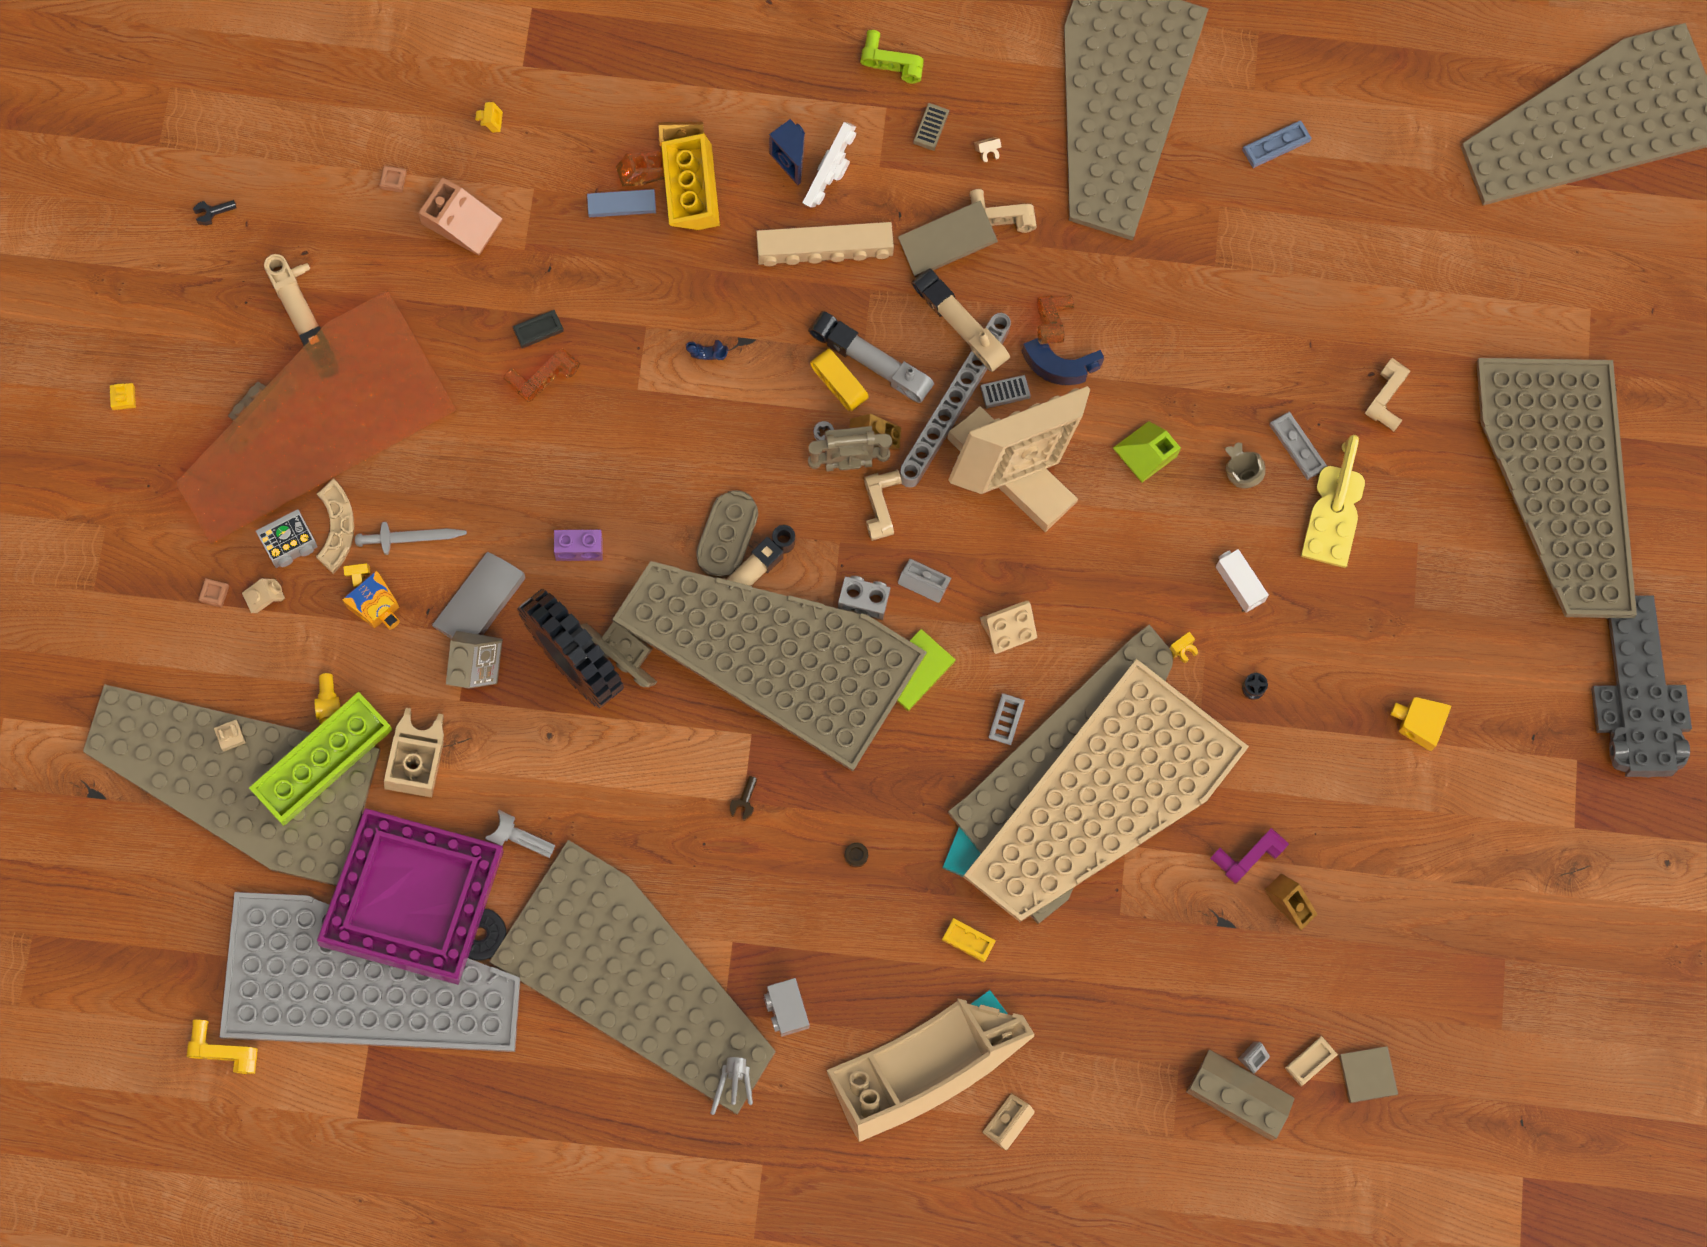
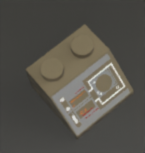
M456 631L450 641L446 684L464 688L497 684L503 639Z

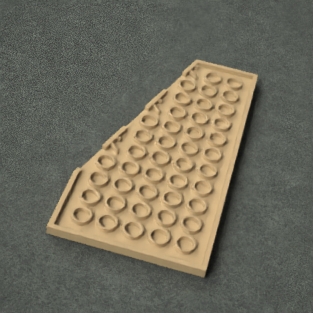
M1136 659L963 877L1021 922L1204 804L1249 746Z

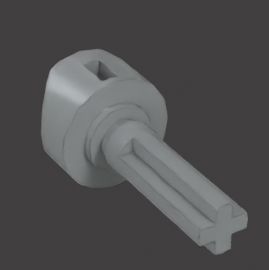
M498 810V829L493 834L486 836V840L502 846L504 841L507 842L510 839L512 842L550 858L555 847L554 844L519 828H514L515 824L513 822L515 817Z

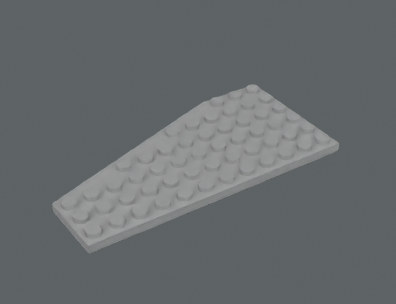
M235 892L220 1029L221 1039L515 1052L520 994L519 977L468 958L460 983L457 985L320 947L317 939L329 904L307 895Z

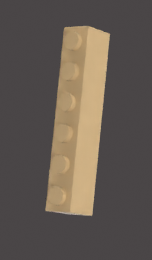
M891 222L757 231L759 265L774 266L777 263L795 265L799 262L819 263L823 260L840 262L844 259L864 260L869 257L885 259L893 256L894 244Z

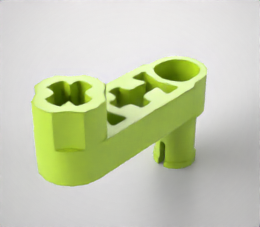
M876 30L867 31L866 43L862 49L860 60L862 65L876 69L902 72V80L910 84L921 81L924 63L922 57L914 54L879 50L880 32Z

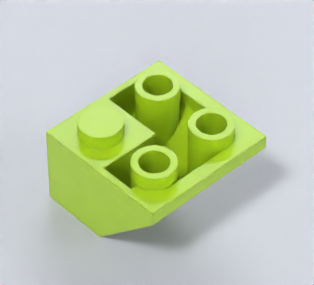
M1148 421L1114 446L1113 449L1143 483L1178 456L1181 447L1165 429Z

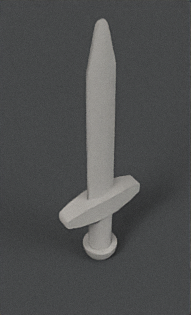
M382 522L380 534L362 535V533H359L355 536V544L363 547L364 544L381 543L384 555H388L391 543L451 539L466 535L467 532L457 529H433L390 533L387 522Z

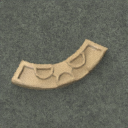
M333 478L317 493V496L322 500L329 513L330 533L323 549L316 558L334 574L345 561L350 551L354 537V516L349 499L342 487Z

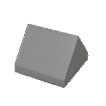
M1253 1042L1238 1060L1254 1074L1270 1058V1055L1261 1042Z

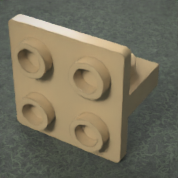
M1029 601L1020 602L980 618L983 628L990 637L995 654L1037 638Z

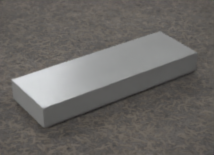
M1290 411L1270 423V427L1307 480L1319 474L1325 467H1328Z

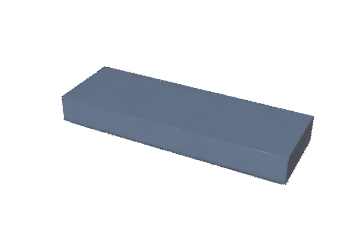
M1300 120L1244 146L1242 151L1252 168H1255L1310 142L1312 138Z
M654 189L587 194L589 217L656 213Z

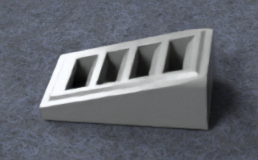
M1001 694L989 739L1011 745L1025 700ZM1004 703L1017 705V709L1004 707ZM1002 711L1014 714V719L1002 716ZM999 720L1011 723V728L999 725ZM999 729L1009 732V736L996 734L995 731Z

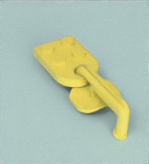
M1351 435L1342 444V450L1345 454L1341 468L1328 466L1320 472L1317 491L1322 498L1312 508L1300 557L1343 568L1347 567L1358 521V514L1354 504L1362 498L1365 486L1363 476L1352 471L1359 442L1357 435Z

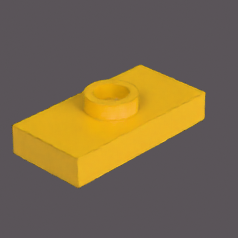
M954 918L942 938V941L985 963L996 940Z

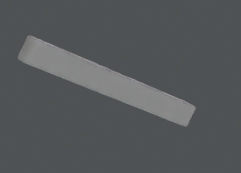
M997 313L991 318L986 328L1003 344L1009 334L1011 320L1006 314ZM1002 324L1005 328L997 329L994 325ZM972 351L901 466L900 476L905 487H914L920 482L949 431L987 371L984 364L976 366L972 363L974 360H979ZM967 378L970 379L972 383L964 384L961 380ZM958 397L961 401L954 403L950 398ZM946 415L950 420L941 421L939 416ZM936 434L939 438L931 440L928 438V435ZM919 452H923L927 454V457L921 459L918 458L916 454ZM913 471L915 472L916 476L911 478L907 477L905 475V472Z

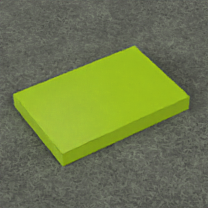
M922 629L910 642L927 653L897 700L907 711L922 698L956 661Z

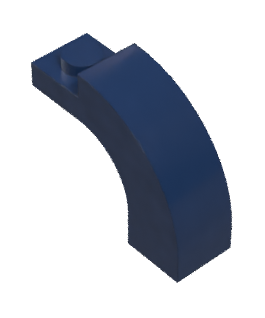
M1044 335L1024 343L1022 348V354L1029 367L1044 380L1059 385L1084 383L1088 375L1087 372L1093 373L1099 370L1104 360L1101 350L1075 360L1063 359L1051 350Z

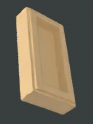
M1321 1036L1285 1069L1302 1087L1338 1054Z

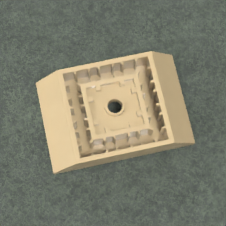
M1089 387L1075 388L1064 396H1054L1043 404L1036 403L1025 411H1015L1007 418L1002 420L998 418L990 422L989 425L977 426L971 429L948 479L949 482L983 494L1059 464L1083 416L1090 392Z

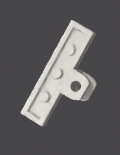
M847 122L843 123L830 150L826 151L817 169L819 172L803 201L807 206L816 207V205H820L825 196L823 191L826 185H830L833 179L840 180L843 177L850 163L845 158L846 153L844 150L847 144L850 145L856 136L854 132L856 126Z

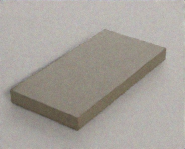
M981 200L898 237L915 278L929 268L932 270L938 269L998 242Z

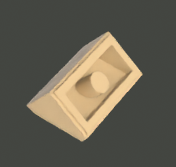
M1011 1093L982 1133L1001 1148L1007 1150L1033 1116L1034 1110L1028 1103Z

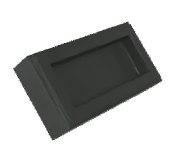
M555 309L512 326L522 349L564 332Z

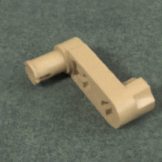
M982 189L970 191L971 203L973 204L981 200L991 226L1016 223L1017 231L1022 233L1031 232L1037 228L1034 206L1032 204L986 208L984 191Z
M1392 358L1380 374L1389 381L1365 414L1374 421H1380L1394 432L1402 422V419L1388 411L1386 404L1409 375L1410 370Z
M898 469L881 475L876 473L864 477L866 490L875 515L874 519L866 521L871 541L894 535L892 521L883 497L882 488L902 484Z

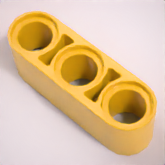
M827 349L810 361L814 372L849 412L869 398L863 386L832 350Z

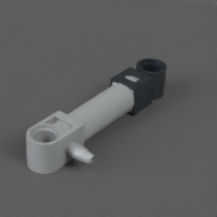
M821 311L808 329L810 335L822 343L827 342L828 347L845 358L847 355L891 382V387L917 403L923 401L934 385L933 380L929 376L905 361L900 363L859 337V332L841 321L838 322L834 316L825 311Z

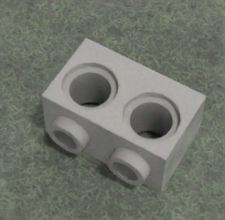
M858 576L845 577L838 609L858 614L862 613L872 618L883 620L890 587H886L885 583L874 581L873 583L866 582ZM854 589L859 592V595L857 597H850L847 592ZM878 595L882 598V601L874 603L870 600V597Z

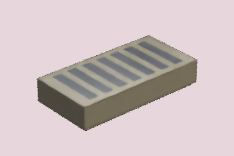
M928 103L915 136L914 144L935 151L949 115V110Z

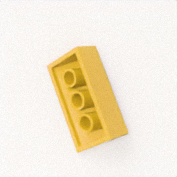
M703 133L661 142L669 225L695 230L720 226L712 144Z

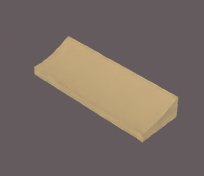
M979 406L965 420L949 431L947 439L961 452L968 432L974 427L989 425L994 419ZM1047 469L998 487L1044 532L1051 528L1078 501V498Z

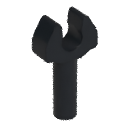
M234 200L215 206H209L205 201H202L193 208L195 214L206 212V215L196 218V221L200 225L207 226L212 224V219L215 215L236 209L237 207Z

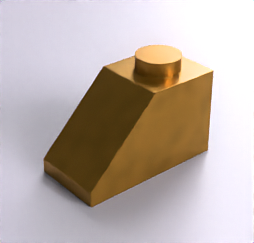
M1282 873L1265 889L1273 904L1299 930H1302L1318 915L1300 884Z

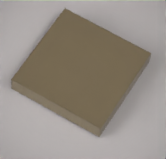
M1388 1046L1339 1055L1349 1103L1398 1095Z

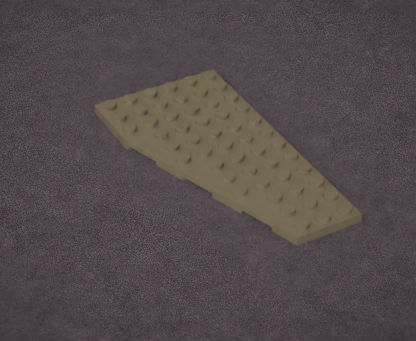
M1073 0L1064 26L1069 221L1133 241L1208 8L1182 0Z
M1686 23L1621 40L1465 141L1461 149L1482 205L1706 148L1707 75Z

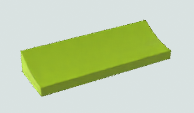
M357 692L251 785L249 789L284 827L392 731V728L361 693Z

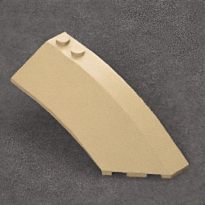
M957 998V1002L914 1030L869 1053L828 1069L827 1074L848 1123L858 1141L861 1142L933 1109L970 1087L1034 1037V1032L1023 1015L1013 1013L1012 1016L1000 1013L999 1009L980 1005V1007L967 1004L966 1000Z

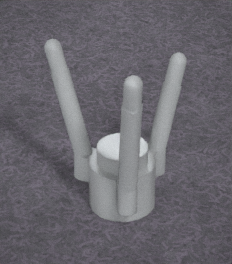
M729 1057L727 1058V1064L722 1065V1075L712 1104L711 1115H714L727 1075L728 1079H732L731 1104H736L738 1080H742L743 1076L748 1104H753L749 1078L750 1067L746 1066V1059Z

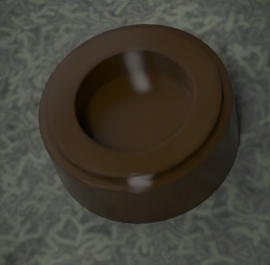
M861 843L850 844L844 854L846 863L854 868L862 867L868 860L867 848Z

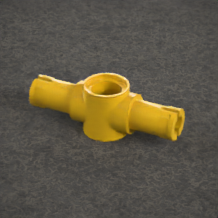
M329 673L319 675L320 692L317 696L318 699H315L316 719L319 720L320 724L340 708L339 697L334 693L333 675Z

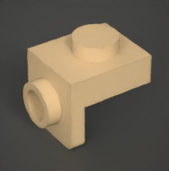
M261 578L242 592L251 613L260 612L273 601L281 602L285 599L282 587L276 579Z

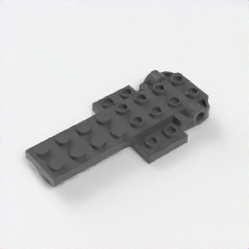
M1654 595L1635 596L1637 612L1635 618H1608L1617 686H1593L1591 689L1597 733H1610L1609 753L1612 765L1615 769L1625 772V777H1672L1687 764L1690 756L1689 742L1682 734V732H1690L1692 729L1686 685H1666Z

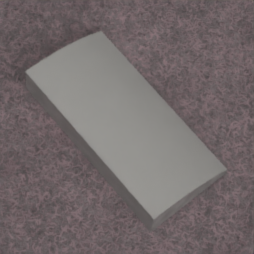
M487 552L432 626L450 639H452L456 631L484 635L525 580L524 572Z

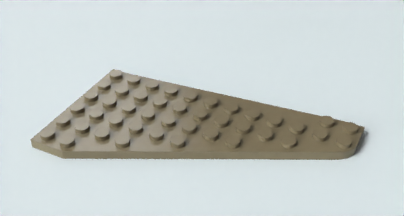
M1150 624L1130 639L977 788L948 811L949 816L981 854L1136 659L1166 681L1173 664L1172 652ZM1073 888L1030 916L1039 924L1068 901Z

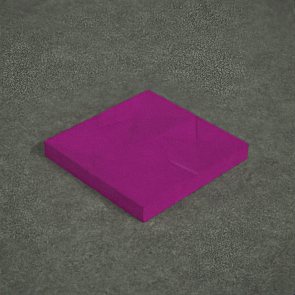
M365 808L317 939L318 945L459 985L504 853L503 846Z

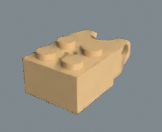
M411 708L405 709L404 716L396 726L384 778L385 789L432 798L444 743L443 714H438L433 726L429 729L418 730L411 723ZM411 764H415L417 767L416 769H409Z

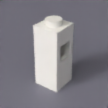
M1239 549L1232 553L1229 550L1219 557L1216 569L1245 613L1266 601L1269 596Z

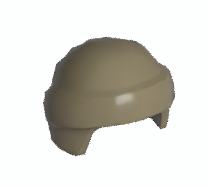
M1239 442L1235 444L1234 448L1232 446L1225 448L1226 452L1231 456L1226 465V473L1233 485L1243 489L1252 488L1263 480L1265 476V462L1259 453L1243 452L1242 443Z

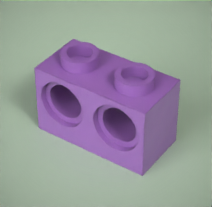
M554 530V554L556 561L603 560L601 530Z

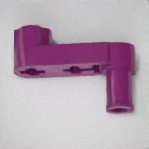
M1271 828L1240 862H1235L1222 848H1219L1210 859L1226 872L1225 875L1236 884L1265 852L1276 859L1289 843Z

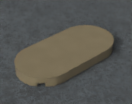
M738 490L729 491L719 496L713 504L697 548L698 565L710 577H729L742 564L758 520L756 503L749 494Z

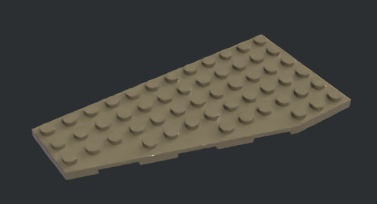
M1478 358L1476 364L1481 425L1564 616L1635 618L1637 612L1613 360Z
M650 561L612 619L614 623L851 771H854L927 653L866 614H858L790 595L785 596L753 588L749 585L681 570L677 567Z
M104 684L83 750L86 755L199 824L226 843L242 851L269 870L337 886L359 826L381 751L373 747L283 827L249 787L310 735V732ZM237 719L246 743L223 752L214 728Z
M569 840L490 960L492 965L506 973L519 977L520 982L713 1101L722 1075V1065L727 1064V1058L739 1057L746 1059V1066L750 1067L749 1078L752 1091L776 1053L774 1048L631 878ZM727 1075L718 1104L738 1115L747 1100L744 1076L742 1080H738L736 1104L732 1105V1079H728Z

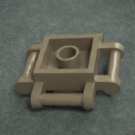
M872 426L825 431V440L813 441L809 444L808 451L810 456L808 458V465L812 469H817L821 464H825L826 472L833 471L835 468L850 470L859 469L864 465L865 468L872 467L873 458H877L881 462H885L890 458L889 447L892 445V438L888 434L874 435Z

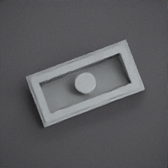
M909 559L901 573L898 584L939 603L951 578Z

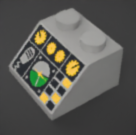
M298 509L256 530L275 568L286 567L293 562V559L299 556H307L318 547Z

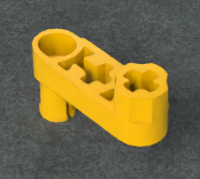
M193 1020L191 1041L188 1042L186 1057L234 1061V1073L255 1074L257 1048L208 1045L205 1042L209 1021Z

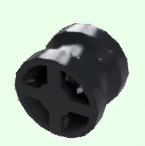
M1260 673L1248 675L1242 685V692L1245 697L1251 700L1261 698L1268 688L1266 677Z

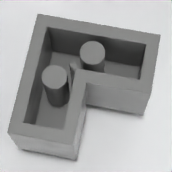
M796 978L767 986L764 1001L767 1011L773 1012L774 1017L771 1018L774 1031H780L782 1037L809 1029L810 1024Z

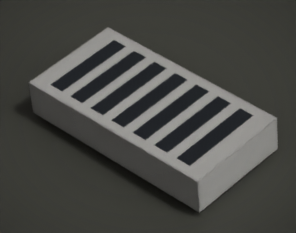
M1025 375L983 384L980 387L986 409L1030 399L1031 396Z

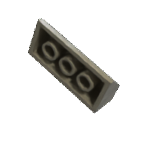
M1208 1050L1186 1093L1271 1141L1278 1137L1295 1099L1211 1050Z

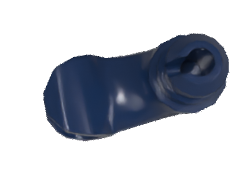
M715 340L714 345L708 347L696 344L694 341L686 344L687 352L696 359L724 360L727 357L728 347L722 346L719 340Z

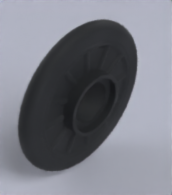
M485 908L478 928H484L487 934L483 940L478 941L474 939L468 956L472 960H486L493 957L506 937V927L502 918L494 911Z

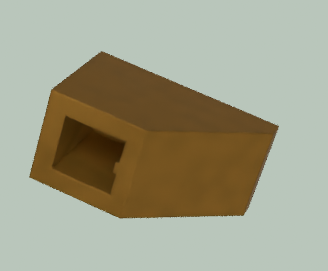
M873 414L850 419V428L872 426L874 435L888 434L891 436L892 445L889 449H900L901 427Z

